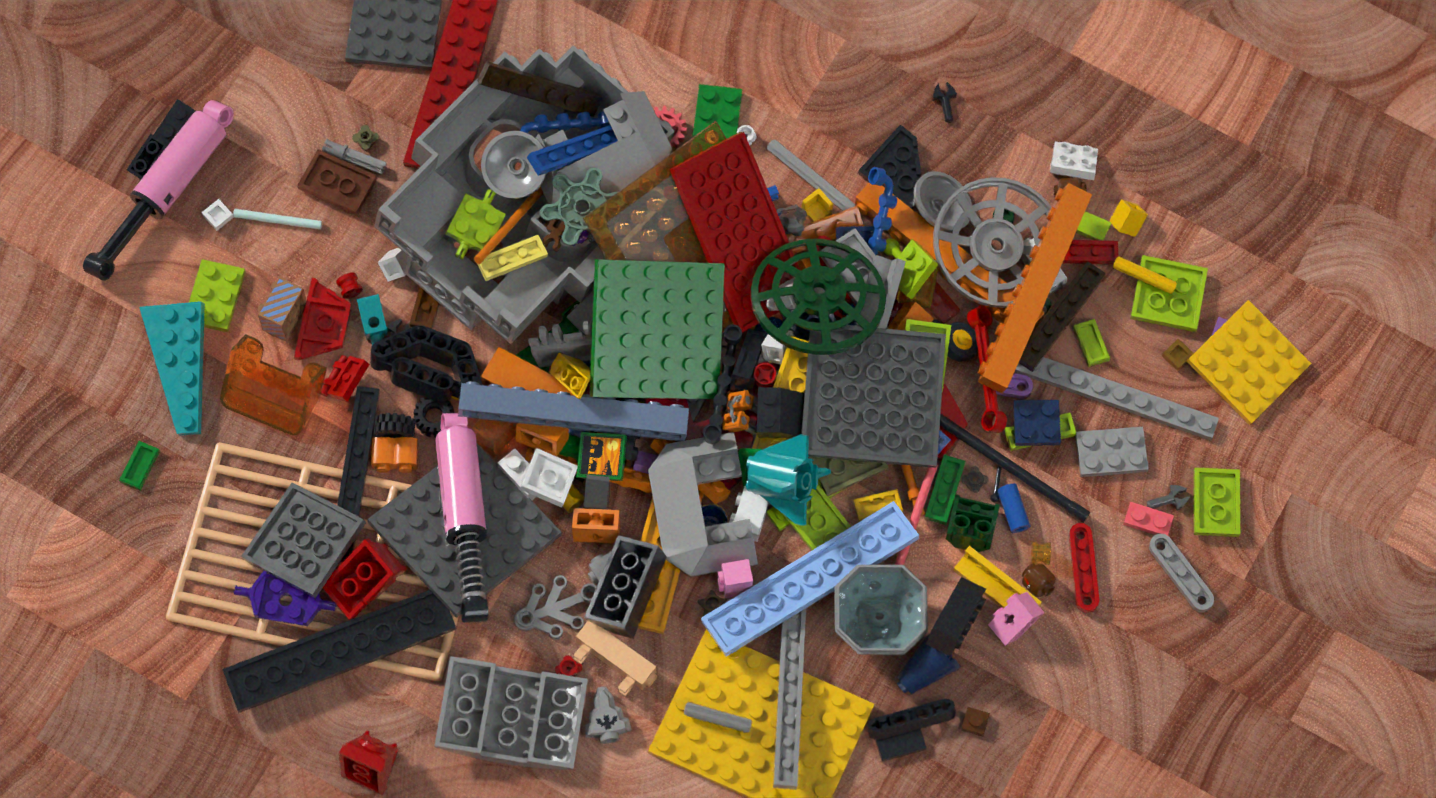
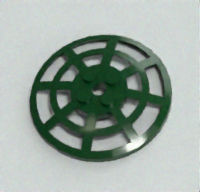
M804 239L779 247L762 261L753 277L751 304L759 324L777 342L802 353L830 355L855 348L865 342L875 332L884 315L886 291L883 280L875 266L857 250L836 241ZM816 245L833 247L845 251L849 255L842 258L833 253L817 251ZM807 246L808 252L795 255L786 262L775 258L777 255L796 247ZM819 257L829 258L839 263L831 269L821 266ZM810 258L811 267L801 271L792 266V264L799 260ZM859 259L873 273L878 285L865 284L861 273L852 263ZM769 264L778 268L773 279L772 290L758 293L760 276L766 265ZM848 268L858 283H845L840 274ZM784 272L795 277L793 286L779 288L780 279ZM822 288L825 290V292L822 294H818L814 291V289ZM847 292H860L859 301L855 308L845 301ZM866 292L879 294L880 297L877 312L870 323L860 314L865 305ZM792 295L797 307L790 312L784 305L781 297ZM774 299L776 307L786 318L779 329L767 318L760 301ZM839 309L847 314L841 320L829 323V314ZM806 312L819 316L820 323L808 322L799 317ZM853 320L864 329L850 339L831 343L830 331L842 328ZM794 324L807 330L821 331L822 344L803 342L790 337L787 333Z

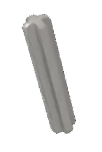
M688 702L684 709L686 716L748 733L752 726L751 719Z

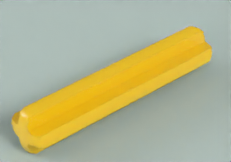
M1117 257L1114 262V269L1172 294L1176 288L1177 283L1122 257Z

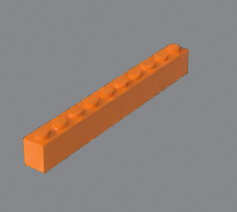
M868 183L856 196L855 205L862 215H868L873 220L878 215L880 209L879 197L884 193L885 189L883 186ZM897 198L896 207L894 209L889 208L887 217H890L892 220L891 228L887 230L890 236L898 242L901 241L906 246L911 239L917 241L936 260L933 247L934 226ZM939 240L941 258L947 271L951 274L959 268L952 254L951 243ZM958 245L959 255L965 264L973 257ZM938 265L935 269L938 270L941 273L942 277L947 281ZM978 265L970 271L979 279L989 282L988 270ZM965 275L956 281L972 295L988 300L987 288L973 283ZM998 277V284L1006 283ZM1014 288L997 290V302L1014 301L1015 297L1012 296ZM983 305L993 313L994 318L998 322L1004 323L1006 316L1003 314L1006 308ZM1042 310L1034 326L1033 331L1038 327V325L1044 318L1045 312H1043Z
M1070 183L1063 189L1059 188L1054 199L1057 201L1055 208L1051 207L1046 216V219L1049 220L1046 227L1043 226L1037 238L1040 239L1038 246L1034 245L1029 257L1032 260L1029 265H1025L1021 273V277H1023L1021 285L1017 284L1012 293V296L1015 297L1012 304L1009 303L1003 315L1006 316L1004 323L1000 322L996 329L995 335L998 337L995 343L991 342L986 352L989 355L987 362L983 361L978 370V374H980L979 383L999 393H1003L1008 388L1092 194Z

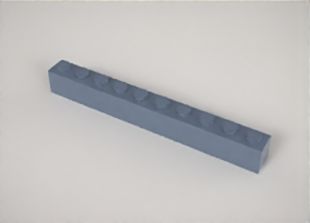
M472 381L466 384L461 383L458 416L566 427L568 429L685 441L689 408H684V406L678 404L662 406L658 402L644 404L633 399L617 401L613 397L599 399L590 397L588 394H583L582 398L578 399L568 392H558L555 394L548 393V391L543 389H536L534 391L525 390L523 387H512L510 389L503 388L498 384L483 386Z

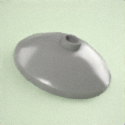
M508 131L491 140L485 148L481 160L482 175L489 188L498 195L511 199L523 198L535 192L544 182L547 173L538 176L528 161L527 156L531 152L543 149L542 144L532 135L521 131ZM516 163H521L520 170H515Z
M938 171L928 172L921 176L914 187V200L922 217L929 224L935 226V221L945 202L963 186L952 176ZM966 193L964 196L972 206L970 197L968 193ZM957 201L951 205L945 214L940 230L946 232L953 231L956 221L964 212ZM969 218L964 221L961 229L970 222Z

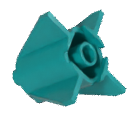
M801 434L762 449L754 456H749L746 463L748 468L746 489L763 497L795 524L805 526L807 502L812 498L809 494L812 489L816 490L818 478L831 474V469L818 468L816 464L812 463L814 460L808 458L809 436Z

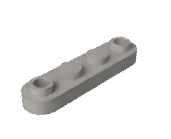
M1156 534L1153 536L1149 543L1151 554L1191 607L1197 612L1210 610L1214 603L1212 592L1175 543L1166 534ZM1161 544L1164 546V549L1159 550L1156 545ZM1197 599H1204L1205 604H1199Z

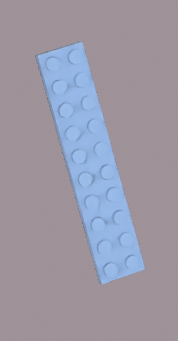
M893 501L703 616L701 622L727 657L832 593L834 587L856 565H877L919 540V534Z

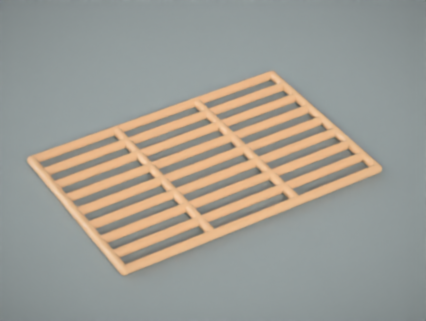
M217 443L171 596L166 619L176 623L278 646H284L297 641L265 633L268 621L272 620L259 619L257 630L253 631L176 612L179 602L185 601L255 617L252 607L183 592L186 579L235 590L236 585L247 588L253 585L190 571L192 558L259 573L263 572V570L243 559L195 549L198 537L248 547L253 540L201 528L205 515L260 528L266 521V519L208 507L211 494L275 508L279 502L277 499L214 486L217 473L286 489L293 482L318 496L338 500L340 491L307 483L310 472L342 479L343 470L226 443ZM223 452L301 469L302 471L299 481L296 482L220 465ZM366 475L365 484L390 490L387 501L363 497L362 506L381 509L397 497L398 491L404 492L412 485ZM364 519L365 522H366V524H365V526H364L363 528L369 529V530H374V529L368 524V520ZM377 534L375 542L384 544L385 541ZM356 540L354 549H356L363 541ZM388 547L395 558L401 559L391 547ZM403 573L396 578V581L428 588L415 575ZM384 591L376 599L396 603L409 597ZM283 596L280 600L292 603L293 599L290 596ZM338 606L335 607V613L344 614ZM365 607L355 618L373 611L366 610L367 607ZM451 613V616H452L453 621H454L455 626H456L459 616L456 618V617ZM312 621L308 626L278 622L318 632L334 627L333 625ZM455 630L441 635L444 637L441 650L422 645H415L402 650L437 658L435 671L382 659L368 663L366 666L439 682L444 675Z

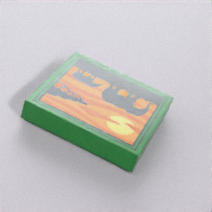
M581 432L577 478L586 479L587 475L610 477V480L623 481L627 436Z

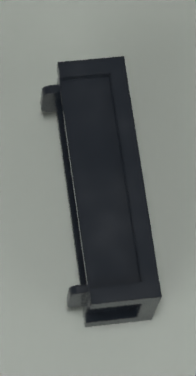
M748 329L732 374L730 390L738 392L753 389L755 383L753 378L754 370L762 352L761 344L765 340L766 333Z

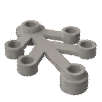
M558 575L553 580L554 586L545 606L535 610L539 599L546 595L545 586L543 584H535L532 588V595L527 607L520 609L515 614V624L523 631H529L533 628L548 633L554 640L562 637V627L557 624L550 625L539 619L548 616L570 625L574 631H580L584 626L583 618L562 612V610L582 602L590 603L592 598L586 597V593H594L597 586L592 583L585 584L581 588V593L557 602L561 591L567 587V579L562 575ZM563 580L565 583L562 586H558L556 582ZM537 588L543 589V593L536 594L535 590ZM524 617H529L530 622L523 623L522 619ZM579 620L582 624L579 627H575L573 622ZM554 629L560 630L558 635H553L551 632Z

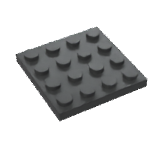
M354 0L345 61L431 70L442 0Z
M292 482L241 557L253 566L267 571L270 575L316 598L366 522L355 514Z

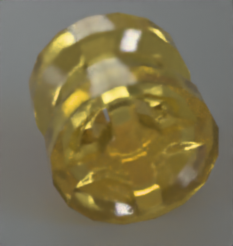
M1032 541L1031 564L1043 562L1045 565H1050L1051 542L1038 544Z

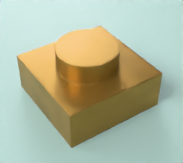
M1177 339L1163 352L1162 357L1179 371L1194 353Z

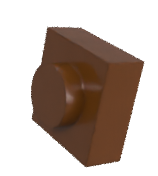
M967 707L961 731L983 737L990 713Z

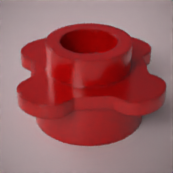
M570 655L564 656L560 665L555 667L556 674L573 677L582 671V665L572 659Z

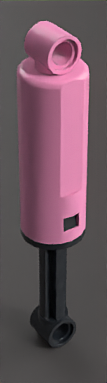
M211 100L206 103L203 112L195 111L130 193V198L136 204L134 209L100 252H92L86 256L83 262V269L86 273L102 281L108 280L113 275L115 269L113 261L149 215L162 219L226 137L224 128L231 124L234 117L232 108Z

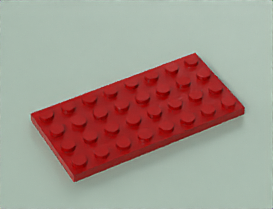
M739 132L669 170L708 263L725 264L723 300L733 324L739 326L743 333L759 324L751 304V287L757 268L770 253L788 244L789 240L744 132ZM790 249L777 255L775 258L786 262L795 255L793 250ZM798 262L792 264L793 267L800 270ZM769 264L766 265L760 276L758 293L772 290L773 279L778 268ZM784 272L779 286L794 277ZM767 300L760 301L767 318L780 312L779 310H769L766 307Z

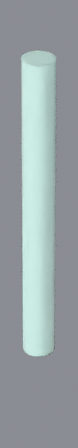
M234 209L233 213L234 218L319 230L322 228V221L241 209Z

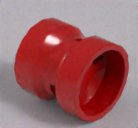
M769 363L759 364L754 370L755 384L758 387L772 388L776 380L775 367Z

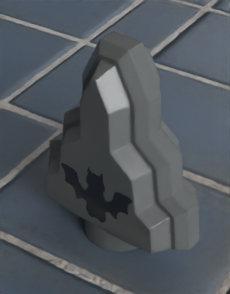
M797 204L777 209L776 211L785 233L801 236L805 228L806 211Z

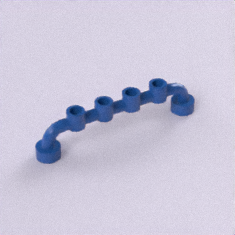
M604 111L598 114V118H590L588 112H582L577 115V119L570 120L568 114L561 113L555 117L556 120L548 121L547 115L541 114L534 118L535 122L525 123L519 131L528 133L529 131L537 130L539 133H544L552 129H558L559 131H568L571 128L588 130L592 127L604 128L610 126V123Z
M873 167L869 172V183L877 186L885 185L884 193L879 197V213L873 220V226L875 227L873 237L868 241V246L877 255L878 251L883 252L886 248V240L882 238L883 230L891 228L892 220L890 217H887L889 208L894 209L896 207L897 197L892 195L894 185L892 179L886 175V171L883 168Z

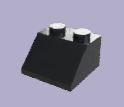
M758 387V438H793L801 435L805 393L784 388Z

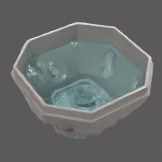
M856 565L834 587L835 632L859 655H904L928 632L927 587L904 565ZM880 615L883 619L878 620L875 616Z

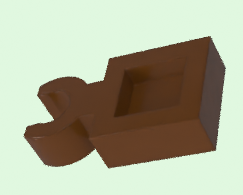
M559 219L549 222L546 229L550 234L546 235L542 240L546 248L550 242L554 241L555 243L552 248L555 252L561 247L560 240L565 230L564 222Z

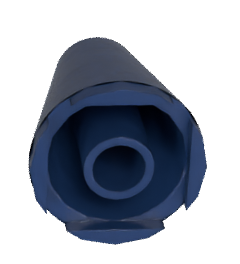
M930 633L897 676L900 681L896 684L905 694L908 691L914 694L961 668L952 655L949 656L926 645Z

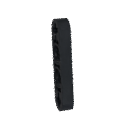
M941 699L873 718L868 722L869 736L874 740H882L950 721L956 715L955 704L950 699ZM919 715H929L925 718H918ZM898 721H906L904 724H895Z

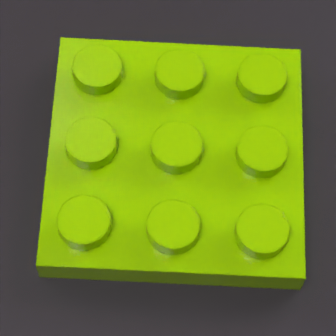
M1142 255L1140 266L1175 281L1177 285L1174 292L1170 294L1137 279L1130 319L1196 332L1208 268Z

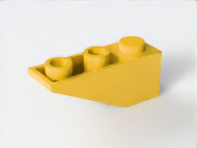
M558 353L556 359L552 362L549 373L578 399H581L590 381V367L580 359Z

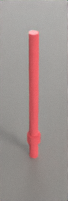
M938 465L936 468H927L909 520L915 530ZM910 545L898 552L894 565H904Z

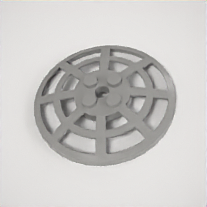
M992 177L979 179L958 189L941 208L935 221L933 232L935 257L947 281L962 295L979 304L1006 308L1009 303L1012 304L1013 301L997 302V290H1008L1015 288L1017 284L1021 285L1023 277H1021L1022 270L1016 263L1022 255H1030L1033 248L1032 246H1024L1021 232L1029 227L1034 243L1038 246L1040 239L1037 238L1039 230L1035 221L1044 214L1047 216L1051 205L1031 187L1007 178ZM998 187L996 200L982 201L971 206L964 196L966 193L979 188ZM1007 188L1027 196L1039 207L1028 215L1018 206L1005 202ZM957 201L964 212L956 221L952 233L941 231V223L951 205ZM984 208H995L994 218L984 222L975 213ZM1004 209L1015 213L1022 221L1014 226L1009 221L1004 220ZM967 218L976 228L971 238L959 235L961 226ZM939 240L951 243L952 254L959 267L951 274L947 271L941 258ZM998 240L1002 244V249H993L991 242ZM958 244L970 247L973 258L965 264L959 255ZM978 265L988 270L989 282L979 279L970 271ZM1009 269L1017 278V280L1009 283L998 284V272ZM965 275L973 283L987 288L988 300L972 295L956 281Z

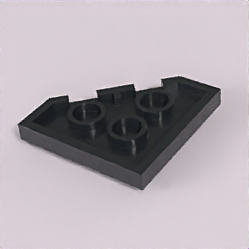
M899 125L858 170V174L869 182L870 170L873 167L883 168L886 171V175L893 181V195L913 209L916 206L914 187L921 177L918 141L915 135L902 125Z

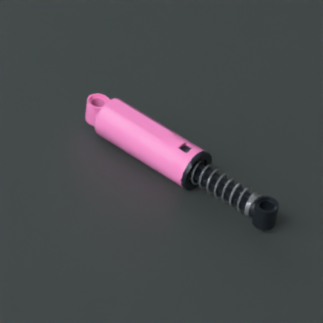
M442 413L441 431L437 434L435 442L446 541L451 545L457 546L455 552L458 554L456 560L459 562L457 569L460 571L458 577L461 579L459 586L462 588L460 590L462 595L460 597L461 619L463 623L487 622L488 602L485 593L481 590L484 587V584L480 581L483 579V576L480 575V571L483 568L479 566L482 560L478 558V555L481 551L477 549L480 542L486 539L487 531L476 434L472 429L467 428V417H460L458 413Z

